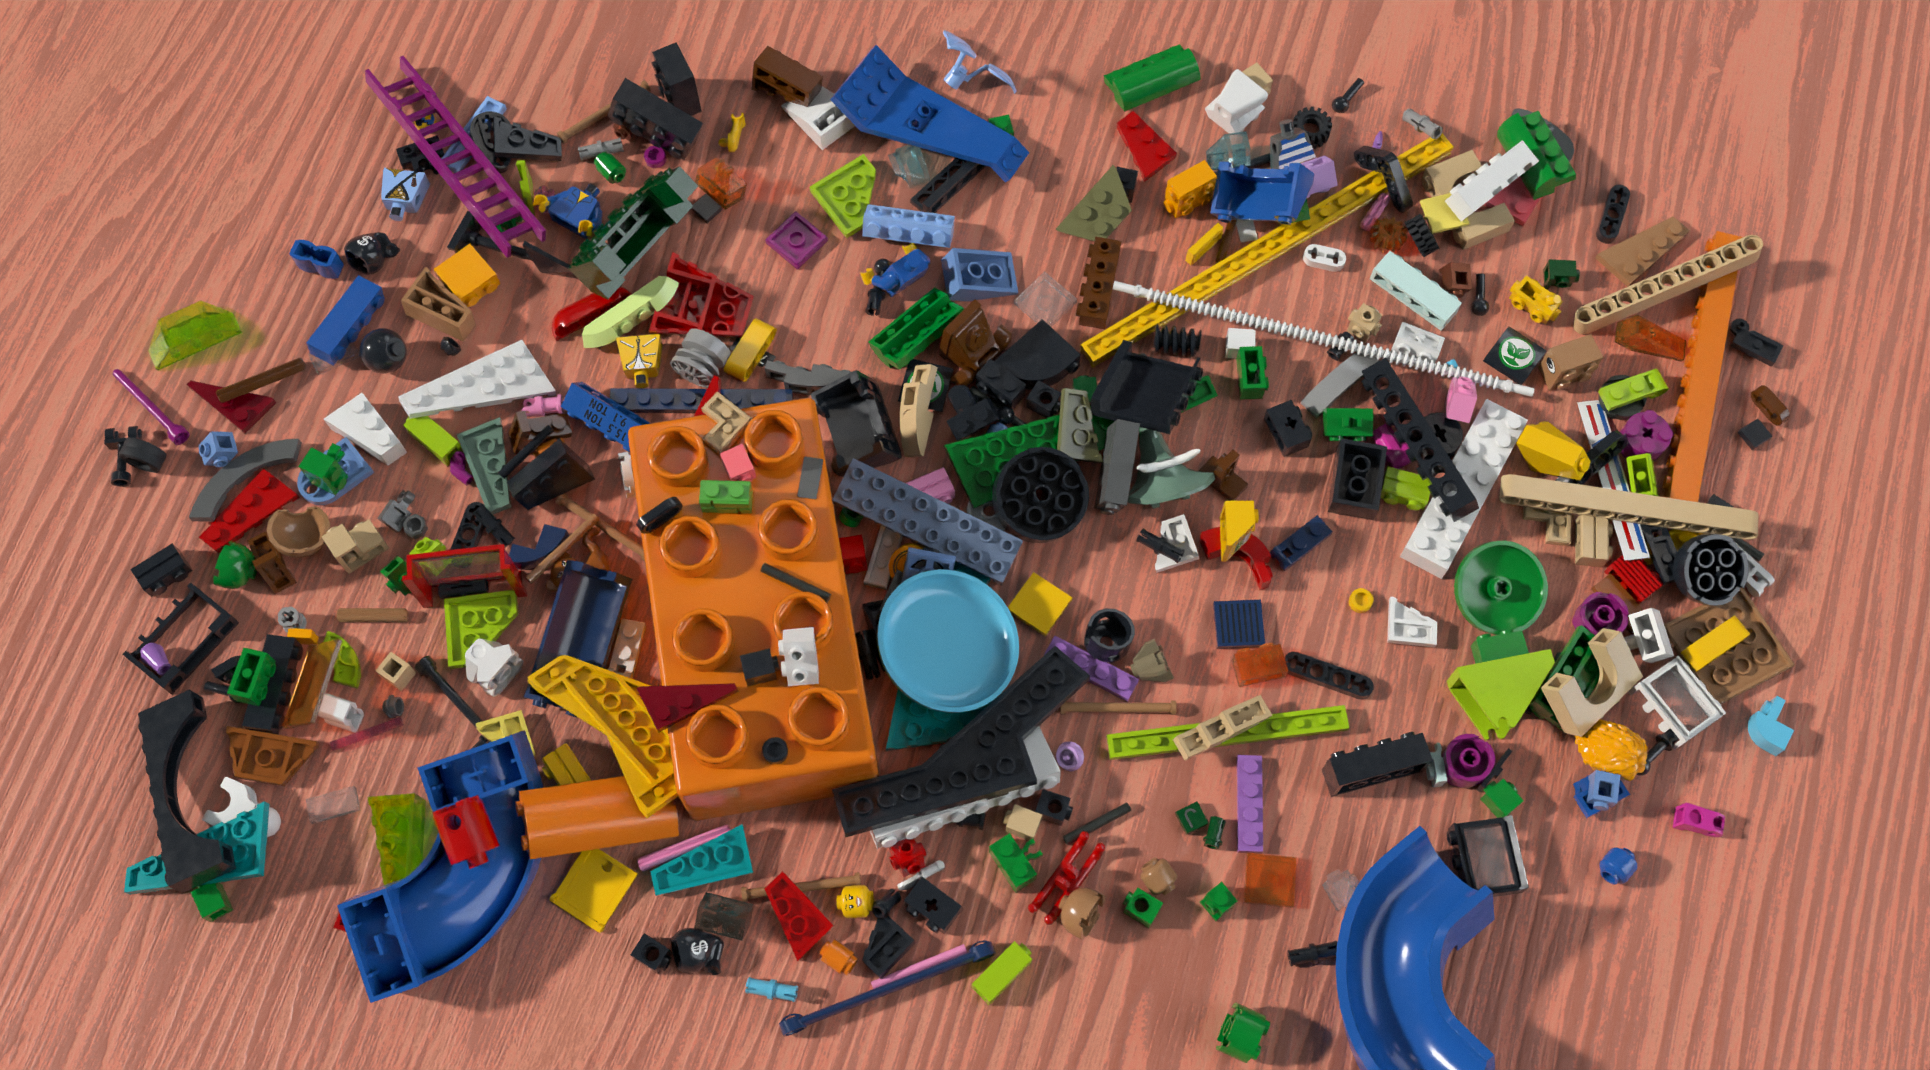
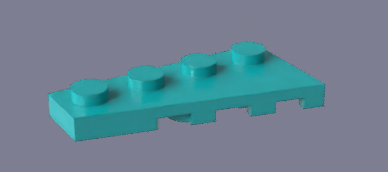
M743 824L650 871L655 895L753 873Z

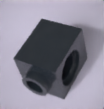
M1038 380L1027 397L1026 407L1046 419L1052 417L1053 414L1057 415L1060 411L1061 392ZM1049 399L1051 403L1044 404L1041 400Z
M1043 789L1035 812L1042 814V820L1062 826L1064 819L1069 821L1073 807L1069 806L1071 798ZM1055 803L1062 810L1055 814L1049 811L1048 806Z
M645 933L630 954L635 960L657 974L661 970L665 971L672 961V957H670L672 955L671 950ZM653 949L659 950L658 959L648 961V953Z

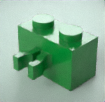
M1373 408L1323 409V436H1329V441H1340L1343 436H1352L1354 441H1366V437L1373 436Z
M334 443L330 446L327 455L311 447L298 467L313 485L336 496L339 490H342L347 483L348 476L338 464L344 457L345 452L341 451L342 448Z
M1009 833L990 845L989 853L1015 893L1036 880L1037 873L1029 861L1042 857L1043 853L1039 850L1035 854L1030 853L1025 856L1024 854L1028 852L1029 847L1035 844L1034 839H1030L1020 849Z

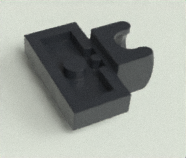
M436 135L427 138L426 141L429 144L440 141V139ZM415 143L396 149L403 170L413 167L415 172H424L430 169L435 175L439 174ZM443 148L435 151L440 158L444 156Z

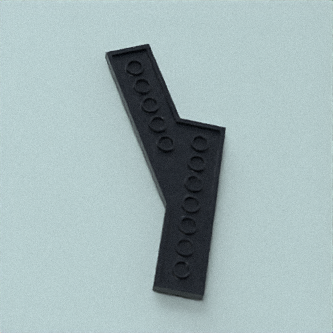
M1054 646L922 765L832 789L845 837L978 800H990L1007 795L1014 790L1036 785L1037 778L1023 740L1090 680V675L1058 647Z

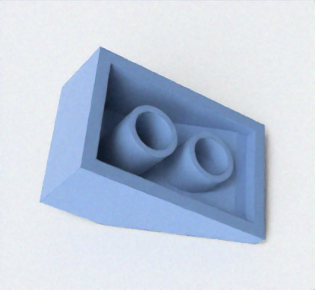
M952 248L941 259L946 293L952 301H973L974 299L982 300L1018 294L1011 252Z

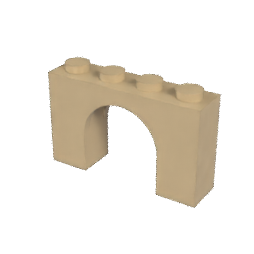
M1470 150L1426 168L1421 179L1422 185L1425 190L1429 191L1431 197L1448 194L1459 183L1461 185L1464 184L1463 180L1472 173L1477 176L1476 170L1482 165L1473 150ZM1502 203L1485 211L1473 212L1467 217L1469 225L1451 230L1456 243L1460 244L1462 249L1465 250L1509 232L1515 220L1505 203Z
M1603 628L1588 642L1600 672L1598 685L1588 698L1584 697L1575 677L1556 673L1541 687L1564 733L1582 737L1643 677L1621 631Z

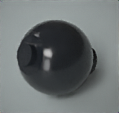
M379 328L372 330L362 339L359 355L365 366L371 371L387 374L396 371L402 366L406 359L407 349L404 340L398 333L390 329Z

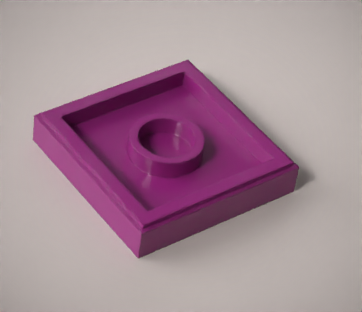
M795 211L765 241L768 246L798 270L828 241V237Z

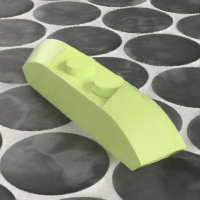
M658 276L586 325L582 333L584 348H595L616 341L617 337L631 331L640 322L650 318L655 311H660L671 300L679 282L667 276Z

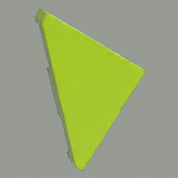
M519 160L516 166L522 181H519L522 198H524V204L535 216L533 181L525 160Z

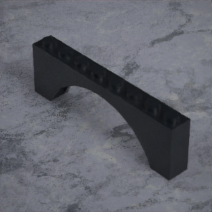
M190 689L138 713L140 722L138 728L142 734V750L146 756V772L149 775L151 785L149 791L154 802L153 814L157 819V836L161 842V859L164 862L166 871L165 881L168 887L182 893L236 869L232 846L220 840L199 837L189 827L179 807L177 777L180 762L190 739L207 719L203 697Z

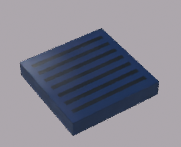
M1261 599L1214 601L1213 610L1217 649L1265 646Z

